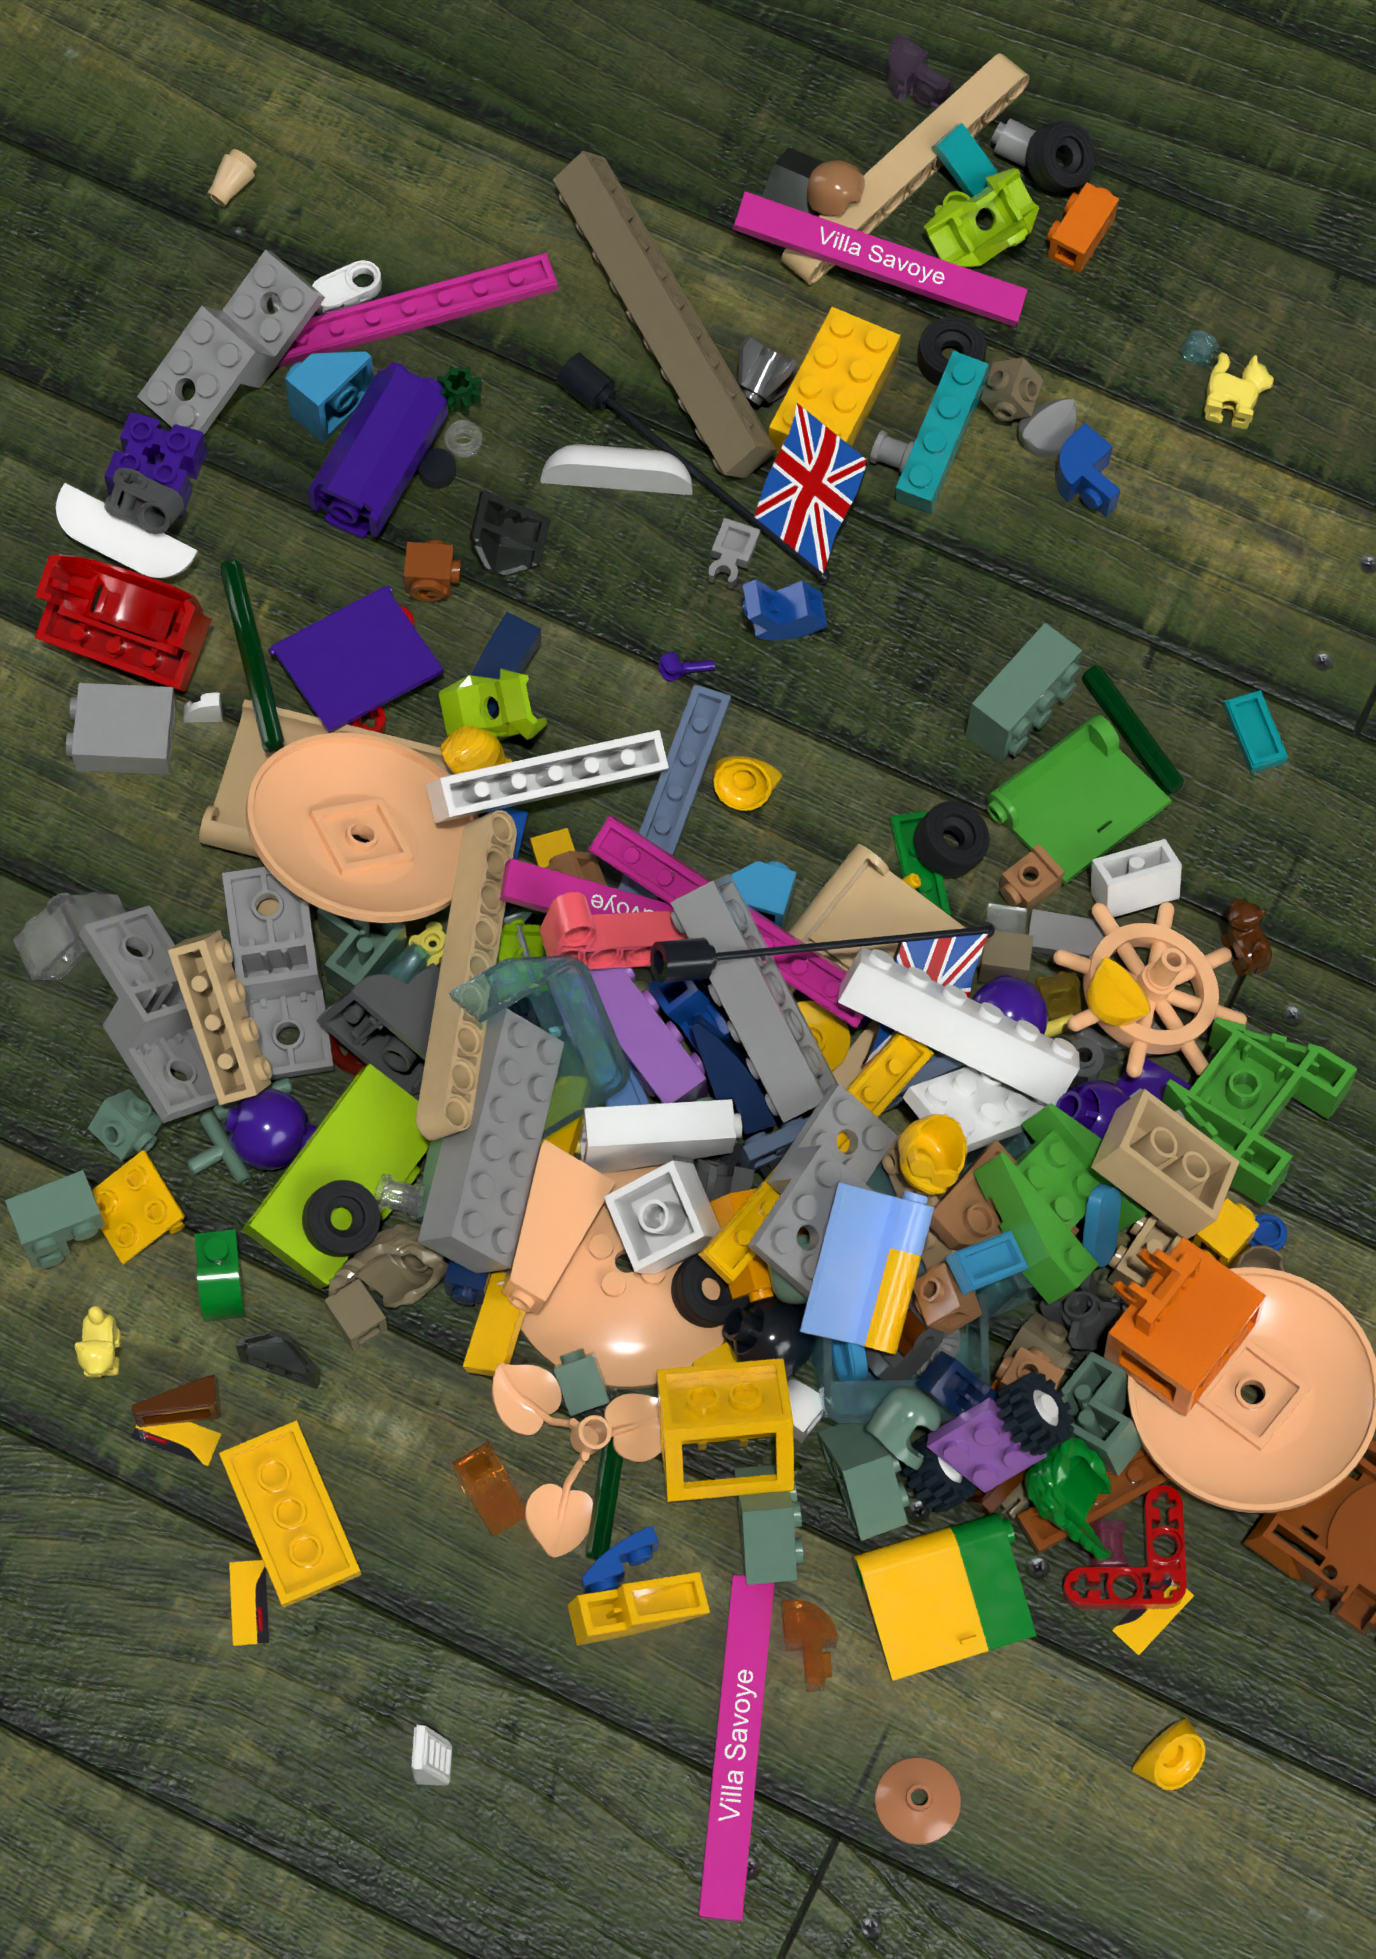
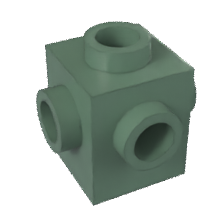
M128 1089L106 1098L87 1129L105 1144L109 1152L124 1160L140 1153L142 1150L148 1152L157 1140L155 1133L160 1127L162 1120L152 1111L147 1102L139 1099Z

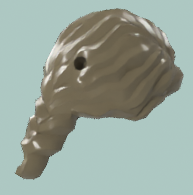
M397 1224L394 1228L383 1229L378 1232L374 1240L366 1248L348 1260L344 1267L340 1268L334 1274V1277L329 1280L327 1290L333 1295L339 1288L354 1281L356 1278H360L369 1286V1290L376 1291L380 1296H383V1306L397 1308L400 1305H410L420 1300L445 1277L449 1264L446 1263L445 1256L417 1242L420 1229L408 1224Z

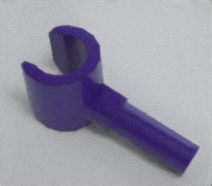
M675 652L661 656V663L658 664L663 678L668 682L680 679L685 673L715 670L714 660L681 663Z

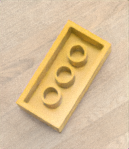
M831 307L769 426L768 436L777 449L775 453L779 454L790 432L796 403L800 404L852 447L898 359L901 335Z

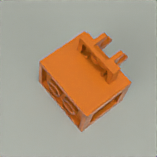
M1183 1237L1169 1255L1160 1249H1156L1152 1255L1147 1249H1140L1136 1256L1154 1273L1144 1288L1134 1281H1131L1127 1287L1119 1280H1116L1111 1288L1129 1307L1108 1333L1104 1358L1124 1369L1127 1375L1186 1417L1259 1322L1266 1295Z

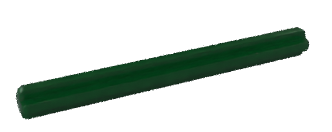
M235 559L224 561L220 566L222 581L262 747L267 753L277 752L284 747V739L242 566Z

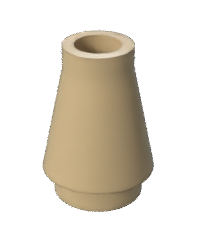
M232 149L229 155L224 154L212 186L207 192V196L216 204L225 207L229 200L255 177L256 163L249 156L236 149Z

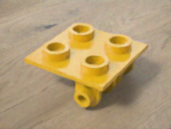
M145 1150L134 1156L92 1190L105 1227H102L101 1230L123 1265L169 1230L170 1234H176L185 1227L182 1222L185 1217Z

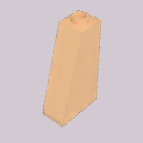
M544 1140L539 1148L511 1269L506 1271L501 1292L508 1297L509 1302L514 1307L525 1312L532 1311L535 1314H538L599 1212L605 1201L604 1196L610 1193L616 1183L547 1140Z

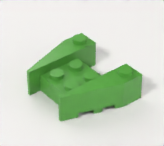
M1217 1017L1213 1023L1208 1045L1219 1052L1190 1090L1170 1079L1166 1084L1162 1102L1175 1112L1180 1109L1186 1121L1240 1161L1230 1186L1265 1207L1285 1180L1293 1155L1263 1137L1292 1097L1329 1120L1350 1092L1357 1068L1324 1047L1310 1043L1308 1047L1286 1041L1287 1037L1272 1033L1270 1037L1246 1030V1025Z
M1052 1103L1021 1123L1035 1142L1014 1163L1003 1151L973 1172L986 1200L992 1199L1003 1221L999 1224L1002 1233L1011 1230L1029 1267L1022 1272L1023 1275L1048 1304L1078 1288L1099 1265L1070 1230L1085 1216L1089 1195L1096 1186L1105 1184L1116 1187L1091 1168L1103 1139ZM1120 1189L1121 1210L1118 1232L1139 1221L1149 1212Z

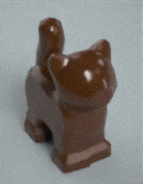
M1243 898L1237 899L1231 904L1227 913V919L1230 923L1228 933L1223 934L1221 938L1224 947L1235 951L1237 955L1232 965L1236 974L1240 977L1252 973L1256 975L1268 970L1272 959L1271 947L1258 924L1266 915L1267 910L1261 909L1256 904L1248 902Z

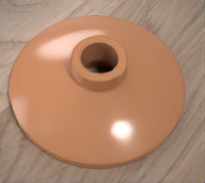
M909 1758L897 1762L883 1774L875 1793V1808L881 1824L893 1837L905 1843L923 1845L941 1839L953 1828L960 1813L961 1796L954 1777L945 1767L930 1759ZM915 1791L923 1792L927 1797L926 1804L922 1806L915 1805L911 1800V1794Z

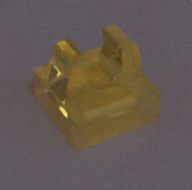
M1061 971L1058 976L1045 978L1042 975L1037 977V990L1046 1002L1048 1020L1081 1012L1080 981L1075 972L1067 973Z

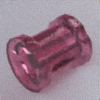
M1097 1521L1090 1523L1103 1546L1110 1550L1112 1554L1106 1560H1097L1094 1556L1090 1560V1567H1128V1559L1123 1555V1533L1126 1532L1125 1522Z

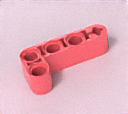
M580 892L565 893L554 899L540 927V936L549 965L556 971L651 966L650 953L655 942L689 939L686 933L682 934L676 928L671 917L672 911L592 915L585 895Z

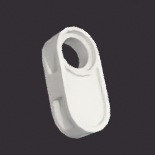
M361 260L317 279L312 286L325 299L316 311L320 314H325L362 304L376 297L381 291L382 286L379 268L370 261ZM360 274H368L374 279L373 283L367 287H359L353 283V280Z

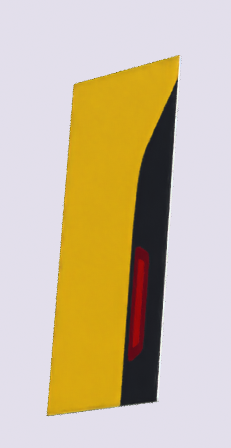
M191 1422L139 1428L136 1424L131 1438L208 1466L221 1433Z
M263 1560L229 1562L233 1646L269 1643L265 1564Z
M1163 1578L1160 1586H1153L1150 1590H1162L1164 1597L1170 1598L1172 1592L1178 1589L1177 1586L1170 1585L1169 1579ZM1186 1588L1183 1599L1174 1608L1132 1609L1112 1631L1139 1656L1194 1595ZM1148 1593L1143 1597V1599H1149Z

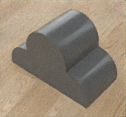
M434 968L421 971L406 984L389 975L376 974L368 976L327 1008L316 1021L366 1065L369 1063L419 1101L440 969Z

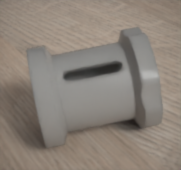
M881 430L873 445L870 462L874 464L878 461L898 468L902 474L915 442L905 443L889 437L887 431Z

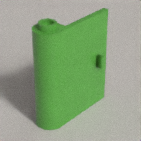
M1094 714L988 794L987 800L989 804L986 806V809L996 823L1000 825L1003 823L1030 851L1039 843L1064 870L1062 883L1066 885L1091 866L1093 859L1104 856L1168 807L1172 800L1119 749V737L1109 721L1100 714Z

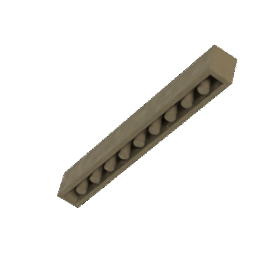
M582 151L553 179L560 191L559 198L574 215L578 231L588 239L593 248L592 255L594 259L606 270L610 277L609 284L616 294L621 296L627 306L626 313L629 319L641 330L645 337L643 339L644 345L659 361L662 367L660 369L662 376L673 385L679 396V405L694 421L697 436L702 442L707 444L712 452L714 465L724 475L746 479L770 458L777 449L605 157Z

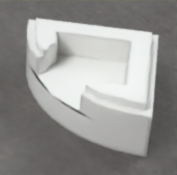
M220 693L202 694L201 701L195 703L188 701L184 705L183 722H223Z

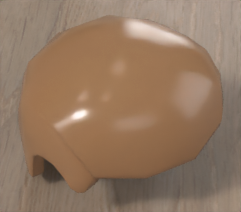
M833 160L822 163L809 176L808 203L813 210L821 214L842 215L851 201L855 200L856 203H860L861 195L865 188V179L860 170L847 161Z

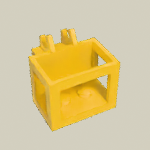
M783 1358L657 1369L660 1444L668 1502L794 1491L793 1416ZM775 1437L776 1474L684 1482L682 1445L697 1444V1449L700 1451L706 1450L708 1442L738 1440L739 1447L748 1446V1439Z

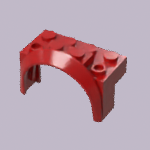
M62 554L49 555L35 597L47 601L35 639L186 692L212 620L203 615L204 610L194 595L163 581L122 567L85 557ZM103 585L96 608L92 613L91 606L97 589ZM100 621L109 623V624H111V625L120 627V628H122V629H125V630L134 632V633H136V634H139V635L148 637V638L153 639V640H156V641L148 640V639H146V638H143V637L134 635V634H132V633H129V632L120 630V629H118V628H115V627L106 625V624H104V623H101Z

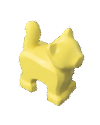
M1220 353L1217 356L1218 363L1213 368L1207 385V399L1204 408L1205 419L1222 423L1223 415L1221 411L1228 409L1233 411L1231 425L1241 429H1248L1249 423H1252L1253 408L1257 403L1258 396L1261 392L1272 387L1274 377L1269 374L1265 365L1258 362L1257 355H1254L1243 371L1242 379L1226 373L1230 366V359L1226 353Z
M93 1306L88 1310V1314L83 1319L82 1341L74 1345L78 1364L84 1370L85 1377L101 1378V1376L119 1374V1358L115 1356V1348L120 1346L121 1332L116 1325L115 1318L111 1314H105L98 1306Z

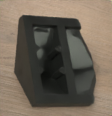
M788 147L774 164L762 197L817 216L819 212L813 210L808 203V181L812 171L825 162Z
M483 490L479 495L469 539L486 570L493 574L507 576L540 565L550 518Z
M269 1331L238 1339L236 1349L240 1362L318 1389L320 1378L317 1366L286 1332Z

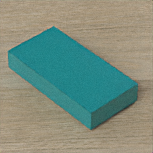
M963 123L956 124L932 146V149L960 188L970 198L988 186L986 177L998 173Z
M1259 690L1225 700L1223 704L1224 711L1250 774L1287 763L1288 754L1262 691Z

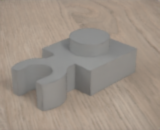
M724 518L711 550V557L718 560L714 561L709 567V582L713 583L718 573L725 572L729 575L727 588L733 589L738 579L737 566L748 568L760 538V529Z

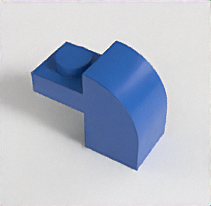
M1086 423L1076 430L1062 446L1056 470V485L1059 493L1067 503L1079 494L1083 502L1090 509L1098 510L1107 517L1117 507L1121 491L1100 473L1109 465L1113 446Z
M756 579L743 584L745 596L743 609L748 620L753 622L755 637L770 641L794 639L828 627L822 592L804 581L797 582L778 591L771 589Z
M654 980L648 985L666 1015L681 1027L699 1056L701 1054L691 1028V1018L693 1016L701 1015L718 1028L730 1041L734 1039L728 1029L727 1020L723 1015L724 1011L714 1002L710 992L700 980L658 983Z

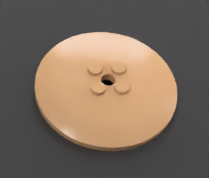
M358 733L318 734L292 742L275 752L262 764L256 773L248 793L245 812L246 826L252 845L263 864L281 884L303 900L320 909L342 917L376 923L412 921L430 916L451 905L463 829L468 822L479 817L478 814L435 823L426 784L441 777L451 775L431 759L407 746L381 737ZM352 835H359L370 842H359Z
M665 1164L604 1173L603 1175L616 1182L610 1191L612 1193ZM604 1201L538 1314L532 1311L525 1312L520 1330L530 1345L554 1367L562 1363L561 1355L583 1348L585 1355L595 1351L608 1388L642 1389L657 1386V1369L690 1367L692 1362L725 1343L727 1338L723 1332L724 1324L713 1328L699 1327L688 1322L677 1311L671 1294L672 1280L678 1267L688 1258L657 1274L638 1273L635 1271L625 1273L616 1267L615 1262L617 1258L627 1254L606 1201ZM705 1278L702 1282V1292L708 1299L716 1300L720 1295V1286L714 1279Z
M1269 1268L1230 1269L1266 1295L1259 1322L1186 1417L1128 1375L1127 1390L1131 1418L1139 1434V1439L1153 1462L1170 1480L1189 1494L1209 1504L1238 1512L1272 1513L1289 1510L1312 1502L1333 1490L1346 1479L1364 1456L1376 1429V1357L1368 1338L1353 1315L1337 1299L1316 1284L1296 1275ZM1246 1385H1256L1263 1391L1264 1399L1258 1404H1249L1241 1397L1240 1390Z

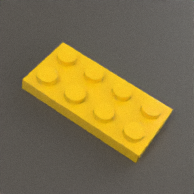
M297 1420L219 1453L282 1608H286L361 1575L359 1566Z

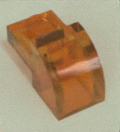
M489 1441L451 1463L452 1470L464 1494L472 1502L492 1537L525 1518V1505L508 1479L510 1477Z
M785 1600L781 1609L785 1652L802 1650L806 1692L823 1691L825 1678H832V1663L830 1652H822V1649L836 1647L838 1641L836 1627L828 1614L815 1604L803 1600Z

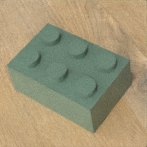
M1044 623L972 703L965 737L1000 764L1010 754L1016 757L1028 743L1029 738L1027 735L1035 727L1040 730L1048 722L1053 714L1052 707L1059 700L1062 703L1066 702L1075 691L1077 684L1074 681L1081 671L1079 661L1082 650L1047 623Z

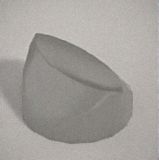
M1065 398L1045 402L1034 407L1031 417L1021 418L1017 432L1018 439L1025 450L1043 458L1060 455L1062 446L1075 430L1076 405L1074 399Z

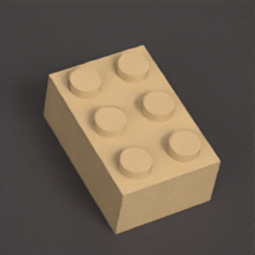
M1143 1089L1115 1110L1091 1168L1179 1235L1189 1239L1217 1220L1240 1161L1149 1091Z

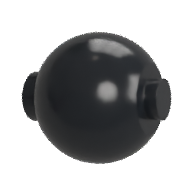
M776 1297L749 1303L743 1309L737 1307L728 1314L725 1320L724 1336L730 1340V1348L736 1362L783 1358L787 1378L802 1368L810 1359L813 1351V1335L800 1332L804 1313L796 1305L782 1302Z

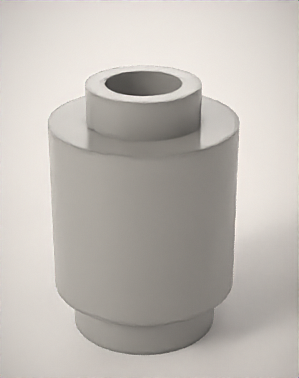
M1011 118L1007 124L1000 122L991 139V143L996 145L994 152L1026 168L1028 142L1036 131Z

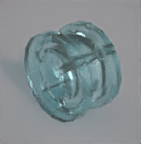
M1192 330L1187 336V341L1181 347V353L1193 364L1208 366L1213 360V355L1219 349L1218 341L1209 333Z

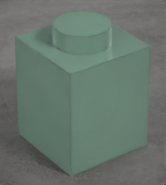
M580 1348L560 1356L562 1363L556 1365L553 1370L570 1416L611 1401V1395L595 1351L585 1355L584 1349Z

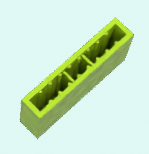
M370 1063L360 1069L250 1217L242 1231L318 1289L328 1286L329 1280L334 1277V1274L340 1268L344 1267L345 1262L350 1256H329L312 1246L303 1230L302 1213L308 1198L325 1184L337 1180H350L363 1185L372 1193L380 1209V1219L383 1221L398 1202L393 1196L401 1185L405 1188L411 1185L421 1171L417 1163L425 1153H428L430 1140L421 1134L416 1123L418 1100ZM336 1207L331 1212L330 1220L336 1229L347 1230L351 1226L352 1216L346 1208Z

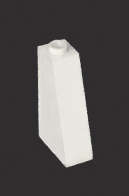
M732 1099L584 1108L579 1136L581 1161L604 1174L666 1164L673 1160V1155L696 1159L732 1153L736 1138L742 1137V1120L740 1113L734 1114Z

